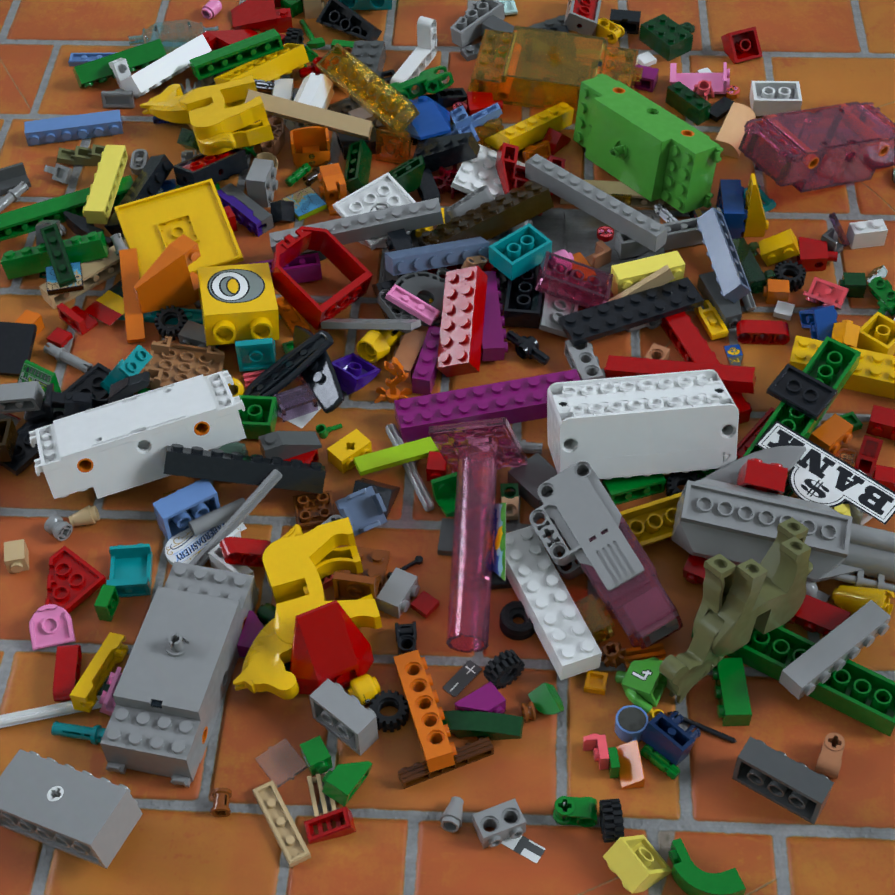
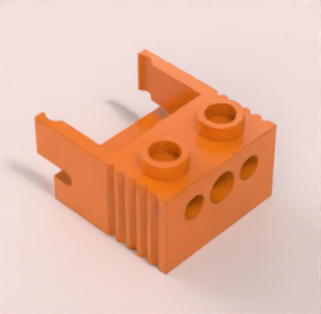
M339 163L319 166L320 173L317 174L319 184L321 183V186H319L320 196L324 197L330 216L339 215L333 208V204L347 196L346 182Z

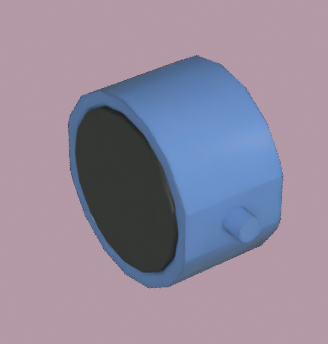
M636 705L623 706L619 709L615 717V733L617 737L627 743L634 740L640 742V738L648 724L647 713Z

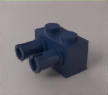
M673 711L668 717L660 712L648 722L640 739L654 748V751H658L671 761V765L677 766L688 756L701 733L698 728L691 732L695 729V725H690L685 731L678 725L683 722V716L679 714V716L674 718L679 713L678 711Z

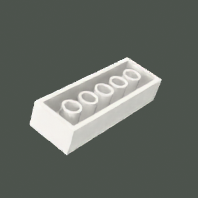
M202 34L119 83L124 91H133V96L137 99L191 67L190 59L212 50Z

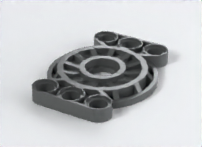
M446 268L438 269L436 275L423 271L407 273L395 282L396 285H399L401 282L400 287L416 297L418 295H426L433 300L429 305L441 312L431 326L441 325L445 279H442L439 275L446 276V272L449 271ZM384 289L379 292L377 302L390 319H418L392 302L383 300L382 296H386L389 290ZM392 309H397L400 313H394ZM421 320V325L430 326ZM399 330V331H401V332H403V333H409V332H411L412 330Z

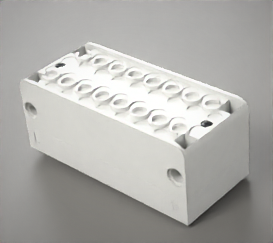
M707 369L556 382L547 389L548 447L557 474L580 461L588 462L599 479L610 480L618 477L630 478L632 476H650L652 474H670L673 472L708 471L710 469L722 468L737 458L739 409L715 370Z

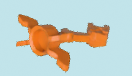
M392 357V364L384 361V369L394 376L396 375V377L392 380L386 378L385 383L390 387L388 390H385L383 387L376 388V393L380 395L377 396L374 403H379L380 401L394 403V400L408 398L406 395L412 394L410 388H404L401 391L396 388L397 384L404 382L409 377V373L404 372V367L395 357Z

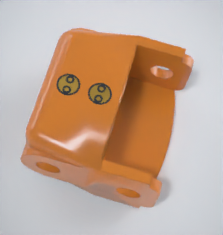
M309 126L290 131L291 150L296 167L300 168L304 163H308L311 167L321 166L325 161H331L328 127Z

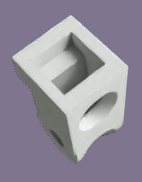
M119 58L109 62V66L113 70L120 89H123L119 82L131 76V72L126 59Z

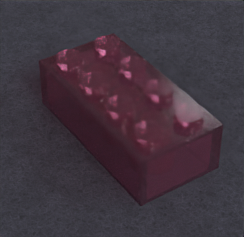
M546 251L539 267L535 290L590 308L608 302L613 274Z

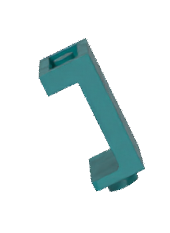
M137 345L125 360L121 359L100 383V386L109 393L110 385L124 378L139 374L153 356L141 345Z
M139 543L136 545L110 546L109 580H106V585L115 586L119 598L151 595L153 554L150 544Z

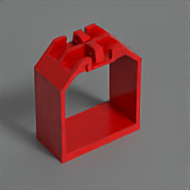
M301 226L295 231L298 235L296 238L288 234L284 237V240L276 244V250L271 263V277L274 288L315 330H318L321 327L322 321L334 318L367 293L373 274L327 229ZM305 250L320 251L351 281L350 284L321 305L283 269L284 266L300 256Z

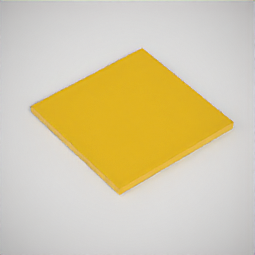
M212 178L114 207L128 249L137 248L140 279L168 245L182 234L198 243L201 255L188 266L189 273L194 272L198 275L197 268L227 266L244 261Z

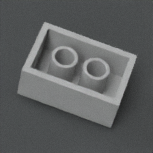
M327 679L310 695L313 718L358 755L361 756L379 738L375 712L361 705L354 695L350 696L339 683H333L330 679Z

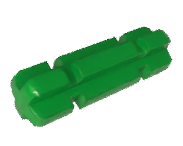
M304 163L292 175L287 177L285 183L291 187L311 170V166L308 163Z
M648 744L641 749V756L649 759L650 763L663 773L666 772V775L671 779L677 778L680 769L676 765H671V761L658 751L654 752V748Z

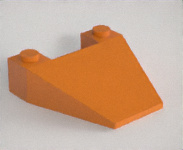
M182 234L168 245L133 288L142 313L158 311L162 308L166 309V306L171 308V305L175 307L190 305L200 300L198 275L194 272L189 273L188 266L201 256L198 243Z

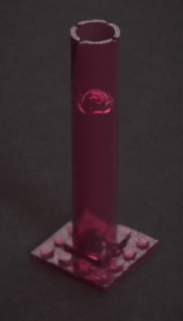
M506 417L429 427L428 433L452 473L457 472L446 644L449 648L459 652H480L489 646L497 470L527 465L528 458Z

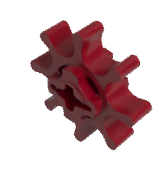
M457 164L453 165V169L448 171L440 167L439 175L441 177H433L436 185H440L438 186L440 195L445 191L450 192L451 199H455V193L461 192L451 187L458 172Z

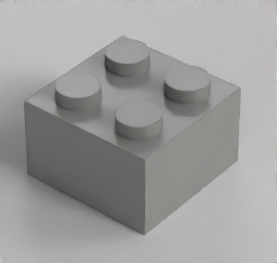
M254 158L245 179L248 197L261 207H269L270 202L274 199V192L278 189V180H276L277 169L274 167L273 160Z

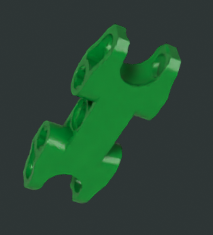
M440 65L422 71L419 76L402 83L394 82L377 90L375 97L377 102L381 104L382 109L388 111L395 109L404 100L413 99L426 93L433 94L451 86L454 83L452 73L447 72L446 67ZM438 70H444L443 73L436 74ZM448 76L450 77L448 83H442V81L445 80ZM417 85V88L412 91V87ZM380 93H387L386 95L382 96L381 99H379ZM392 102L390 106H384L385 103Z

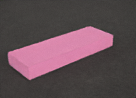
M396 284L385 296V299L430 326L441 312Z

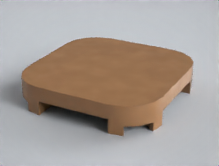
M165 336V340L152 342L150 354L153 357L145 366L144 372H150L148 388L154 390L202 374L207 376L223 371L225 354L224 351L221 352L215 348V345L206 348L173 343L171 336Z

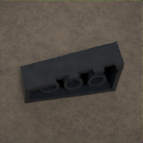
M329 0L316 22L323 26L364 41L377 40L382 33L380 29L340 0Z
M471 132L429 138L418 141L413 158L422 155L425 163L424 169L430 168L431 172L439 170L440 167L446 168L477 158L480 145Z

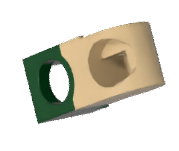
M518 483L500 484L501 503H506V520H519Z

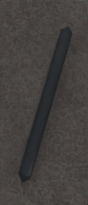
M683 717V722L688 725H695V728L728 742H737L731 736Z

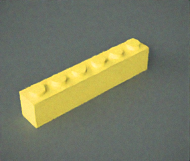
M106 145L101 153V161L98 162V170L94 174L93 184L90 185V194L87 195L86 206L83 207V216L86 217V221L89 224L108 223L128 160L125 145Z

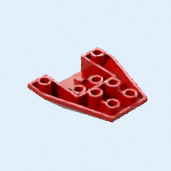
M337 600L296 616L290 672L296 677L299 694L311 695L327 679H330L333 683L337 682L345 688L350 686L352 679L368 672L374 662L371 645Z

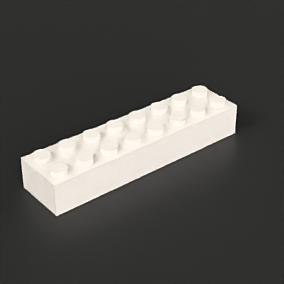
M533 526L506 533V576L519 601L522 602L527 617L533 623L534 630L560 680L599 668L602 652Z

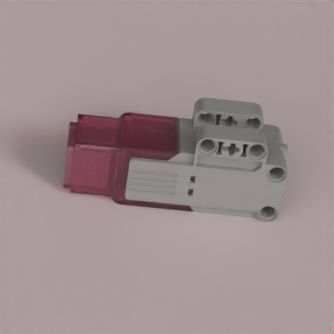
M577 462L538 487L537 493L543 505L531 512L529 520L543 546L563 578L571 580L582 573L585 574L608 614L618 622L633 648L641 647L643 650L683 627L677 608L661 585L654 565L588 462ZM545 519L541 524H536L537 520ZM558 552H561V557L557 555ZM566 565H572L570 570H563Z

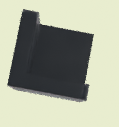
M279 200L270 203L273 223L295 221L294 202Z

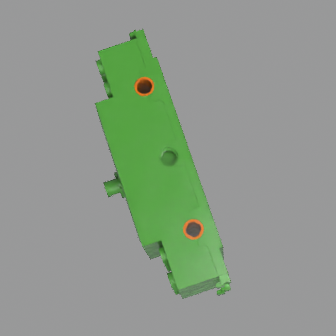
M602 73L597 74L592 79L581 82L573 140L586 149L585 158L651 202L662 199L683 214L703 206L706 208L712 206L710 201L714 194L710 191L716 163L721 161L720 154L724 148L711 140L708 135L619 80L616 81Z

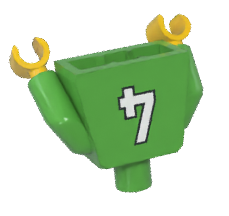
M656 657L634 660L631 662L627 672L618 670L615 675V681L622 684L626 697L634 705L641 707L648 713L650 720L660 712L664 714L662 710H654L652 707H657L667 685V678L659 672V667L663 660Z

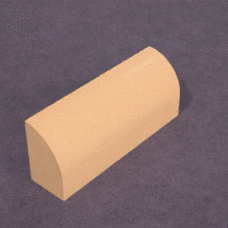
M733 102L715 140L720 147L724 148L721 155L739 159L756 121L755 113L750 107Z

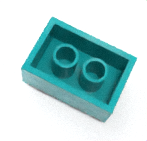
M530 223L489 246V262L511 281L552 257V241Z

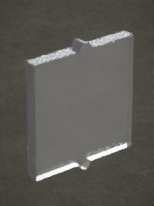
M286 738L275 746L268 747L266 752L255 758L270 780H273L276 788L290 779L294 780L296 775L308 768Z

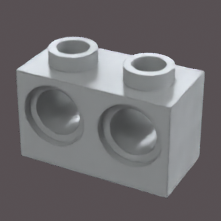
M514 798L473 814V827L484 849L489 846L496 847L506 839H516L526 832V820ZM508 819H513V820H515L516 822H515V823H507L506 820H508ZM487 827H492L495 830L492 832H488L484 829Z

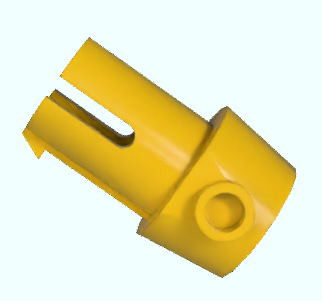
M369 330L357 343V352L364 360L369 363H375L389 354L390 348L399 343L400 337L404 333L398 331L394 334L392 332L394 330Z

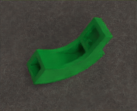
M681 838L672 841L670 851L668 852L673 864L671 876L686 894H745L746 888L736 868L721 873L702 871L690 859Z

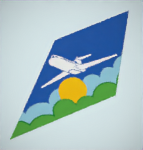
M506 503L483 505L481 561L504 581L506 579Z

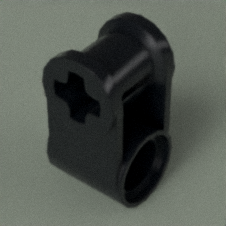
M413 621L412 624L395 623L398 655L417 650L416 621Z

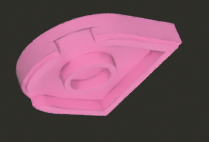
M55 604L41 606L30 619L29 631L33 651L76 642L72 618L63 607Z

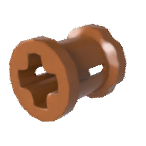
M228 788L213 789L212 797L214 799L213 807L210 810L211 815L214 817L229 816L231 814L229 798L232 797V791Z

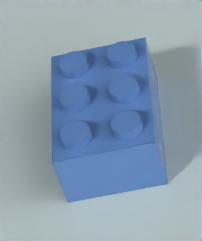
M208 479L197 480L193 484L152 503L158 526L168 541L176 534L190 528L189 521L220 508L217 491Z

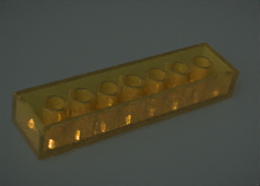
M338 43L316 64L320 72L325 74L334 85L396 136L420 114L409 99Z

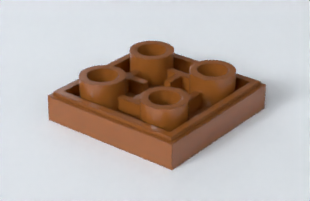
M332 490L324 491L322 494L310 493L293 496L296 524H299L302 530L314 529L330 516L335 515Z

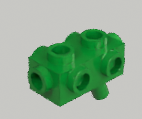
M880 276L875 277L868 286L870 293L878 300L877 305L880 308L877 312L884 315L888 311L893 316L895 314V291L892 290L893 287L888 280H884Z

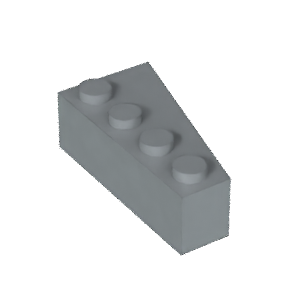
M476 0L473 3V7L467 9L465 15L461 16L450 27L452 43L464 48L481 36V25L490 16L494 15L504 20V4L497 0Z

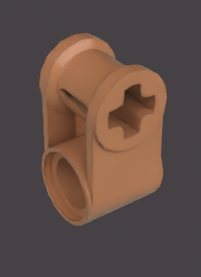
M834 732L826 735L815 767L816 773L834 779L838 778L845 746V740L842 735Z

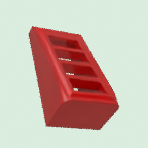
M347 806L304 821L309 844L356 832L352 813ZM341 819H345L346 824L342 825ZM332 821L336 822V828H333ZM324 823H326V825H327V830H328V831H325V832H324V828H323V824H324ZM317 825L319 831L317 835L314 832L313 826Z

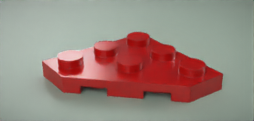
M64 545L49 558L45 605L55 604L71 613L106 582V577Z

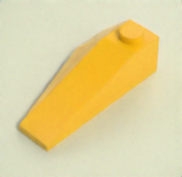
M751 173L748 190L745 192L746 206L744 209H747V219L744 220L745 231L743 236L764 237L765 230L769 228V221L765 217L755 173Z

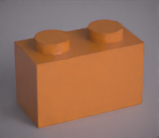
M835 413L811 433L810 441L831 454H836L844 443L847 444L852 439L853 425Z

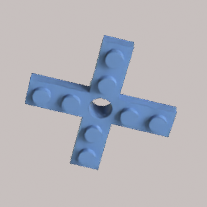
M497 102L468 116L462 105L450 111L454 122L451 125V133L436 137L471 132L478 142L480 139L475 131V127L483 126L491 119H497L503 112Z

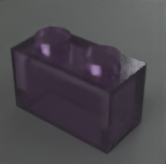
M309 383L274 394V397L277 398L279 415L283 422L318 410L317 397Z

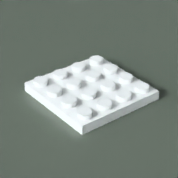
M479 144L480 150L477 158L462 162L451 187L470 194L476 189L487 185L495 200L497 196L505 195L495 166L497 151ZM517 160L516 165L525 167V163Z

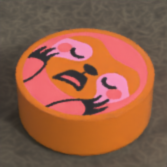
M730 85V88H726V94L724 95L729 99H737L740 96L741 90L738 86Z

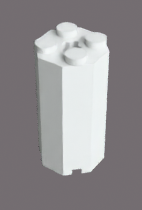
M310 73L303 79L294 101L328 109L334 95V84L325 74L315 75V73ZM287 119L285 123L290 131L310 126Z

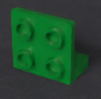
M467 468L431 480L434 500L446 517L457 516L458 510L462 512L472 511L483 506L482 499L473 489L470 471Z

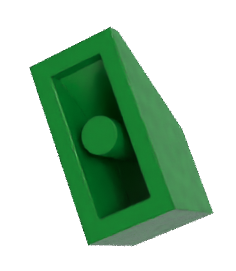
M365 761L338 764L333 771L329 770L324 776L322 792L345 807L368 777L373 763Z

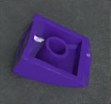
M354 353L332 361L341 390L346 392L347 395L366 386L381 371V369Z

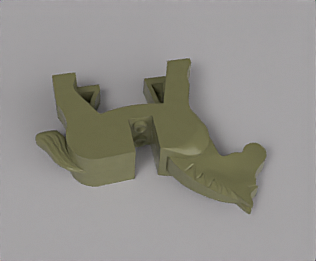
M793 517L778 524L777 537L760 564L751 558L736 566L722 554H718L704 562L703 598L694 619L693 639L686 652L680 653L676 657L674 655L667 656L659 667V672L667 678L666 687L670 690L669 695L671 697L676 695L679 704L691 688L703 679L725 655L731 654L749 643L753 628L764 635L787 623L801 607L807 591L806 579L813 570V564L809 561L812 548L804 543L809 529Z

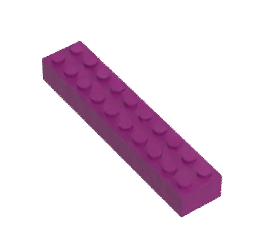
M577 369L394 400L395 418L404 443L462 428L464 432L467 427L480 430L547 418L548 387L556 382L578 381L580 377Z

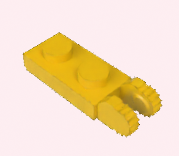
M704 300L705 309H702L701 306L693 308L711 340L728 336L729 331L709 300Z

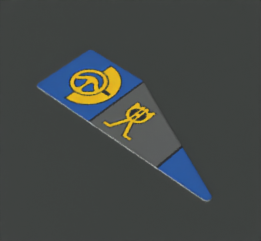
M740 345L724 346L730 365L740 366L743 357Z

